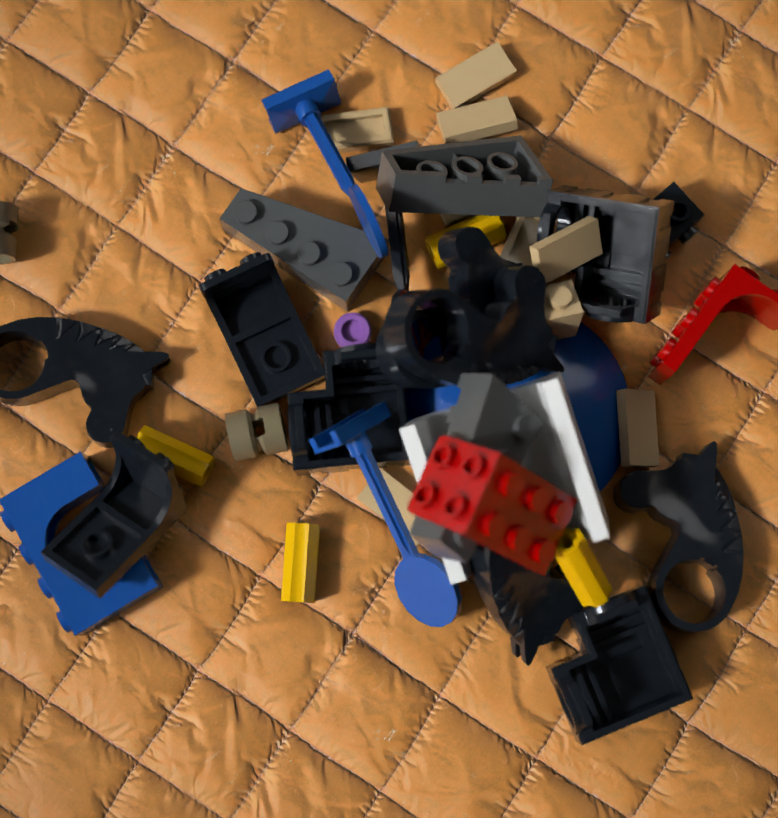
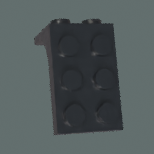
M255 252L241 259L240 265L228 271L218 269L209 273L204 278L205 282L199 285V289L227 342L256 406L260 407L272 404L286 397L287 393L297 392L324 379L325 371L287 294L271 254L265 253L261 255L260 252Z
M115 431L110 436L116 460L109 482L103 491L41 551L46 562L99 599L188 510L182 496L183 488L177 482L174 474L175 466L172 461L160 452L154 454L146 449L144 444L135 436L129 435L127 437L119 431Z

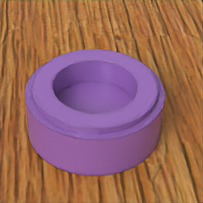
M359 313L344 314L335 323L334 337L340 347L369 343L371 340V325Z

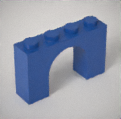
M82 452L75 454L0 499V504L4 509L0 512V516L4 524L11 532H17L22 541V544L19 545V550L23 558L29 565L34 564L41 575L37 581L42 592L48 599L54 598L60 609L56 615L61 626L67 633L72 631L74 636L87 634L164 587L146 554L101 599L44 560L41 551L55 538L57 528L64 516L75 507L101 493L106 486L90 457Z

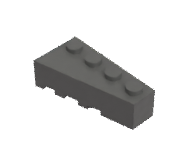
M518 135L384 150L381 153L376 190L389 212L540 217L547 204L548 190H551L553 179L523 137Z
M242 188L219 218L226 233L255 252H260L261 255L270 253L275 265L347 312L385 258L380 259L363 230ZM384 238L389 252V239Z
M461 373L457 385L461 392L456 406H450L446 419L450 426L446 436L499 452L521 465L544 421L494 374ZM415 516L409 533L412 538L436 557L468 563L478 545L477 542L418 516Z

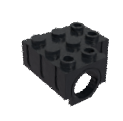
M569 185L548 190V203L544 207L539 219L537 242L553 234L556 219V232L587 216L598 219L603 254L569 271L576 273L575 290L584 313L588 317L601 321L618 323L634 321L646 324L659 316L662 305L660 298L661 292L664 289L667 265L665 264V258L669 249L671 233L670 218L673 215L674 201L665 199L651 200L650 197L631 194L618 195L610 191L590 188L584 190Z
M376 343L355 344L341 347L336 351H323L326 389L287 393L289 438L293 457V470L297 476L311 475L314 472H322V474L349 471V469L360 468L356 458L351 457L346 445L315 454L309 439L362 409L367 411L383 401L386 402L391 416L366 432L373 446L371 452L379 468H386L387 465H411L399 430L408 423L405 388L393 384L381 371L376 357Z
M646 585L636 586L614 595L597 608L587 606L569 615L570 617L567 619L571 628L576 633V641L581 652L570 656L568 660L555 662L545 667L576 742L581 745L694 699Z

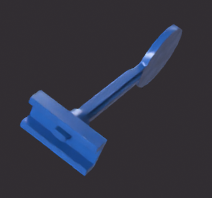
M330 70L323 71L261 99L275 134L300 122L304 127L308 128L338 185L351 199L358 219L374 251L380 259L388 256V248L372 208L360 187L355 184L351 172L321 121L322 112L342 104L335 79Z
M383 401L367 411L362 409L312 437L309 439V442L315 454L346 445L351 457L356 458L403 557V560L395 570L394 580L400 601L406 610L418 621L431 627H443L453 622L460 613L462 595L458 583L450 584L445 566L438 559L419 553L371 452L373 446L366 432L391 416L386 402Z

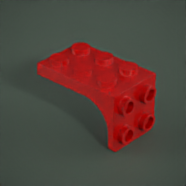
M736 264L720 279L714 276L692 303L698 308L696 309L693 306L672 330L671 334L676 337L675 340L670 337L649 362L654 366V369L648 377L659 385L671 377L718 314L725 312L744 313L753 317L770 330H777L778 289H770L760 282V277L756 272L744 266L739 267Z
M442 435L436 441L408 504V511L415 516L469 538L525 568L545 576L550 562L555 557L556 549L564 530L571 520L577 499L499 452Z

